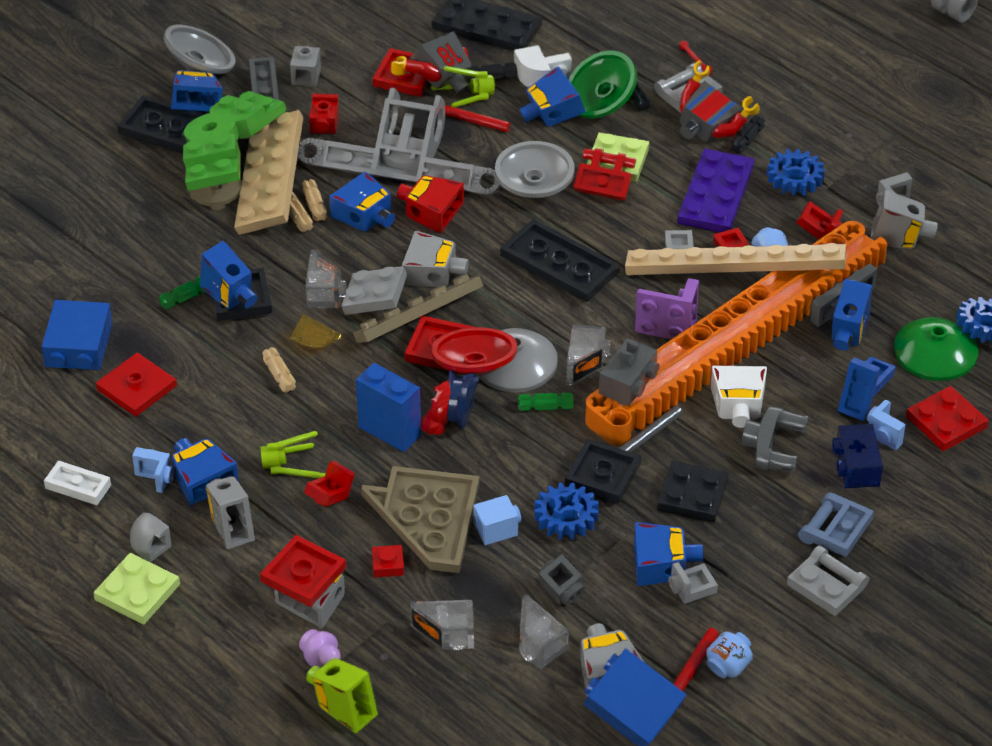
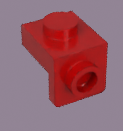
M809 201L801 212L796 224L820 240L842 225V222L839 220L843 211L838 209L831 216Z
M331 461L328 464L325 476L308 482L304 493L313 498L317 504L326 507L348 499L355 474L336 461Z

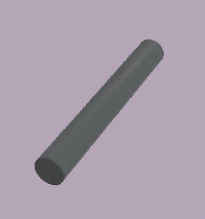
M675 405L619 447V449L632 453L683 414L681 408Z

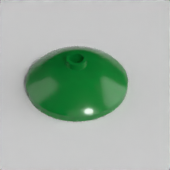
M603 51L586 58L575 68L568 80L579 93L586 111L579 116L584 118L607 116L618 110L630 98L636 86L637 71L634 63L627 55L619 51Z
M926 317L907 323L896 334L893 347L897 361L905 370L917 377L932 381H948L966 375L975 366L979 349L976 339L970 338L971 333H963V327L957 326L956 322L939 317Z

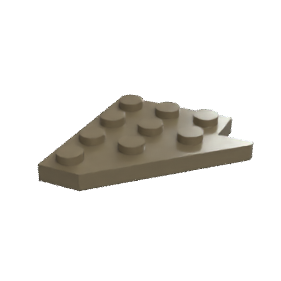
M392 466L387 488L362 485V496L430 570L460 573L480 484L479 476Z

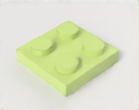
M598 133L592 150L599 148L604 149L606 153L616 155L624 153L627 154V157L636 158L635 168L625 167L623 172L631 173V182L637 183L649 150V141ZM601 163L600 165L603 168L614 169L612 164Z
M129 553L93 592L94 599L144 625L180 585L179 576Z

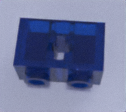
M873 424L838 426L837 438H832L833 455H838L837 474L838 477H843L845 488L880 487L883 465Z

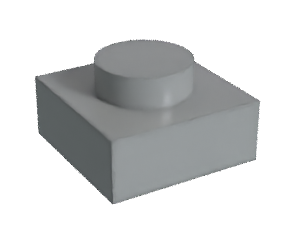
M692 230L665 231V248L689 249L694 247Z

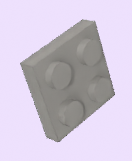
M385 267L379 270H362L353 273L341 305L344 315L396 308L407 277L405 267Z

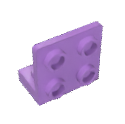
M688 278L685 289L680 288L678 296L638 289L636 294L635 331L646 335L673 339L694 325L697 321L699 280Z

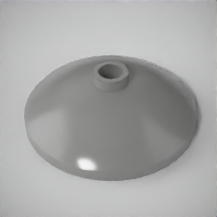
M172 25L164 33V42L167 49L188 70L210 72L214 75H219L231 71L235 65V56L232 51L218 38L201 29L187 25Z
M526 141L508 147L498 156L495 163V175L498 182L513 194L526 198H544L562 191L571 183L574 177V162L571 156L557 145L543 141Z
M522 328L501 330L510 334L516 340L517 354L505 367L490 374L479 376V378L494 389L515 393L531 391L546 384L553 377L557 369L558 357L553 344L541 334Z

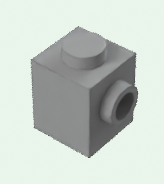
M295 46L290 63L291 85L316 87L321 70L320 48Z

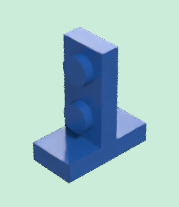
M871 356L866 361L853 358L849 364L838 411L864 421L868 417L873 397L894 376L896 366Z

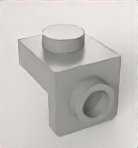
M906 172L880 180L878 193L876 194L878 205H880L885 190L910 199L912 177Z
M679 562L672 564L669 585L674 594L678 593L684 604L717 593L718 584L705 564L686 570L682 569Z

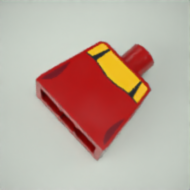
M424 175L421 176L414 187L402 183L398 188L397 198L406 201V215L408 218L438 233H442L464 204V183Z

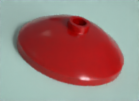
M474 327L455 330L439 337L432 345L434 361L448 371L452 370L453 373L460 375L474 374L482 376L490 374L508 365L517 354L516 340L510 334L492 328Z

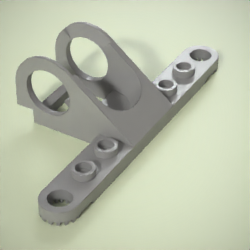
M390 88L388 98H385L375 148L307 138L299 143L298 157L304 164L357 174L367 172L370 176L417 183L421 176L427 175L464 183V192L486 196L497 193L501 187L496 178L495 170L491 168L434 158L441 141L445 122V102L438 95H435L434 105L400 100L398 91L395 88ZM393 106L392 121L389 128L390 112ZM399 107L430 112L424 139L411 137L415 115L408 113L404 115L400 135L393 134ZM438 114L437 128L434 135L435 122ZM315 145L318 151L317 155L309 159L306 158L304 155L306 147ZM486 175H492L495 178L493 187L483 188L481 186V179Z

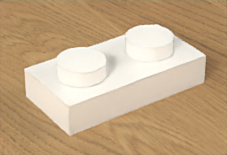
M58 461L45 478L44 485L45 489L98 505L110 488L111 480L108 476Z

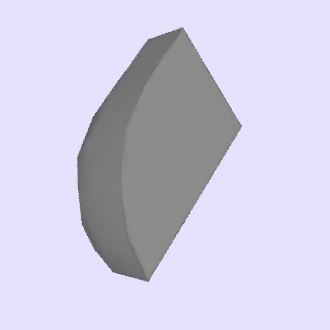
M143 512L132 525L130 531L131 547L143 559L152 562L172 546L169 526L154 515Z

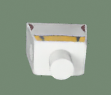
M712 366L711 391L720 418L732 419L734 426L742 428L745 427L746 420L758 419L760 417L767 367Z

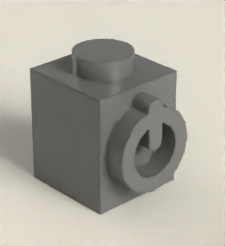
M562 554L555 560L548 561L540 569L539 585L559 606L563 603L569 605L575 602L585 590L582 584V575Z

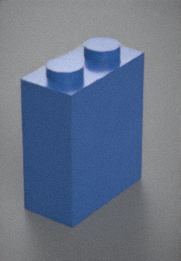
M55 300L41 347L45 367L100 370L113 324L110 303Z
M373 363L356 379L358 427L405 452L422 435L420 387Z
M625 648L619 656L614 653L603 667L607 671L600 680L595 677L587 686L584 692L588 696L584 706L636 746H649L682 704L687 694Z

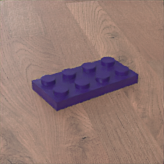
M704 149L679 211L677 224L719 233L731 230L752 174L755 159Z

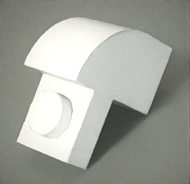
M538 45L514 50L517 76L520 82L527 87H530L558 66L568 79L572 74V58L569 53L544 57Z

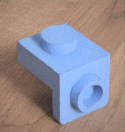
M885 399L878 407L874 406L867 417L869 422L867 434L880 443L897 450L903 444L905 424L889 415L891 402Z
M136 447L132 455L135 475L155 479L156 491L163 493L167 483L171 484L174 478L175 469L171 466L170 454Z

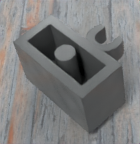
M627 338L600 372L599 394L630 406L636 397H640L643 394L647 382L656 377L659 370V363H657L658 350Z

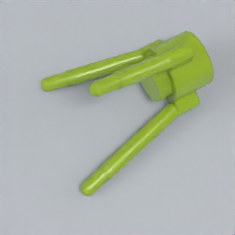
M444 67V70L448 72L475 77L468 83L469 87L467 89H471L472 94H476V96L454 102L451 105L452 107L456 108L479 100H488L489 95L494 94V78L492 75H488L487 71L477 72L456 67ZM448 84V85H446V86H444V87H442V88H439V89H437V88H435L433 85H431V89H432V90H450V89H453L450 84Z
M313 431L280 442L268 443L267 446H261L263 469H271V475L287 474L317 479L324 477L326 473L281 467L282 464H287L286 454L312 449L314 444L286 446L316 437L318 433Z

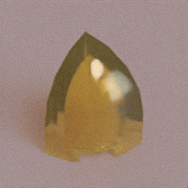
M303 314L290 339L303 346L320 349L332 345L340 338L341 334Z

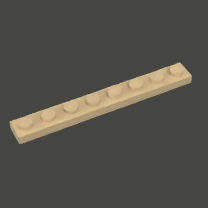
M836 243L761 247L748 245L728 248L720 246L716 248L692 247L689 249H636L628 251L625 270L626 275L845 269L847 250L846 244Z

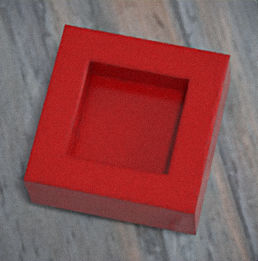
M739 228L714 234L713 243L716 247L724 246L728 248L750 245Z
M402 545L372 547L374 578L404 576Z

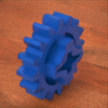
M786 149L784 155L778 152L776 153V158H770V164L767 167L768 182L773 183L774 189L782 188L781 193L783 194L791 191L792 196H795L796 192H800L805 196L807 190L814 193L816 187H821L822 181H824V163L818 162V156L810 157L809 151L802 154L800 149H796L795 153H791L789 149Z
M978 297L977 301L969 298L968 302L963 301L956 315L958 320L957 326L963 327V333H971V339L978 337L982 343L986 340L992 343V299L990 298L988 301H985L982 297Z
M559 483L558 489L548 486L547 493L540 492L539 500H535L534 519L539 522V529L547 528L548 536L557 533L559 540H562L564 535H569V538L574 540L576 533L582 537L586 536V529L593 530L594 522H598L599 503L594 501L593 492L585 494L586 487L582 486L579 489H575L574 483H571L569 488L564 487L563 483Z

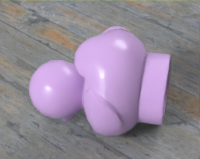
M312 629L302 636L299 647L304 652L305 660L312 667H322L334 658L340 660V651L337 648L338 642L333 634L326 631L318 632Z

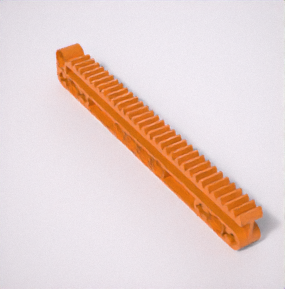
M857 221L843 223L812 245H825L828 243L846 244L845 269L772 271L658 348V373L654 379H650L647 382L643 394L640 397H636L630 406L599 394V389L590 394L586 399V425L609 444L622 446L631 439V431L636 428L640 430L645 429V423H653L654 418L658 419L661 417L662 412L666 413L670 410V406H678V401L685 402L686 395L692 397L694 396V390L701 391L702 384L710 385L712 366H734V362L740 364L742 357L749 358L750 352H757V346L765 347V341L772 342L773 336L779 337L781 330L788 331V325L795 326L796 320H803V315H811V304L817 296L823 295L832 289L836 283L844 281L853 272L862 269L869 263L878 268V263L884 264L887 242L881 236L875 241L866 236L864 225Z

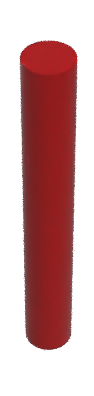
M445 105V116L503 132H508L510 129V122Z
M708 628L673 683L681 691H684L707 655L708 647L719 636V632L715 628Z

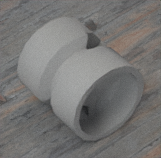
M931 0V6L942 13H948L949 17L959 22L967 21L975 11L978 0Z

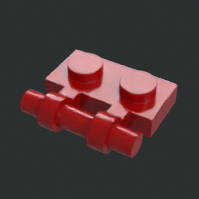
M585 148L583 159L591 160V164L580 163L574 190L626 201L632 174L623 172V169L625 167L634 169L636 158L627 157V154L618 153L617 155L606 153L604 149L595 148V150ZM601 163L612 164L614 169L603 168L600 165Z

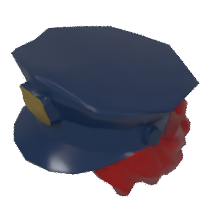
M452 370L449 371V380L434 387L437 395L431 399L432 405L427 415L421 419L422 430L430 435H441L445 432L446 424L449 421L456 422L463 430L467 426L471 415L479 376L468 374L457 378Z

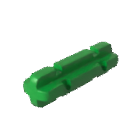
M201 276L195 278V282L191 280L173 288L171 293L167 291L161 294L159 300L163 308L170 309L176 306V302L180 304L198 296V292L204 293L205 291L200 287Z
M562 392L558 396L557 393H534V396L520 394L518 396V408L520 411H531V408H535V411L558 410V407H562V410H567L574 407V396L571 392Z

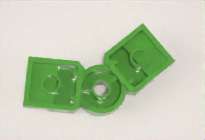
M247 91L241 94L239 98L230 95L222 97L218 103L210 108V114L200 116L191 121L184 130L187 143L183 146V161L186 167L185 183L188 191L240 181L238 137L240 139L248 138L260 131L287 111L285 103L271 97Z

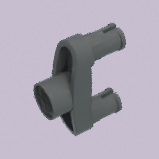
M770 406L761 423L746 420L741 445L756 448L755 468L766 471L768 469L780 470L794 474L798 456L772 451L771 447L776 430L785 429L805 434L809 416L783 411L784 408Z

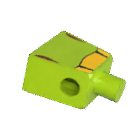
M337 658L331 659L322 668L313 666L308 671L306 679L307 682L314 685L319 706L354 733L359 732L378 715L367 671Z

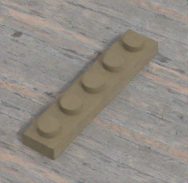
M468 274L453 279L454 284L447 288L445 285L430 290L431 295L424 299L422 296H418L407 301L408 306L401 310L399 307L384 312L385 317L378 321L373 318L361 323V329L353 332L356 342H369L483 287L480 276L469 277Z

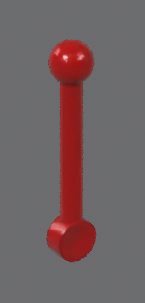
M680 42L679 48L682 51H686L695 62L701 61L689 48L688 42ZM701 61L700 67L704 72L707 66ZM709 66L710 73H709L708 76H710V75L712 74V67H711V66Z

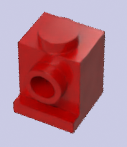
M313 93L309 116L310 133L336 134L339 120L338 95Z

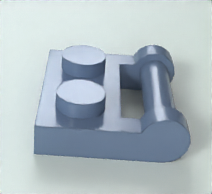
M827 493L821 501L822 506L809 524L801 528L798 537L806 544L815 543L847 557L873 520L874 511L834 493ZM839 511L825 532L819 530L831 512Z

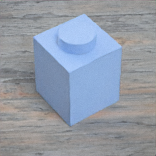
M507 495L474 505V526L484 545L518 536V523L521 522V514L517 505H512Z

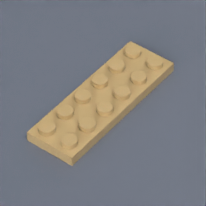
M300 110L281 114L249 138L234 226L239 235L288 222L303 116Z

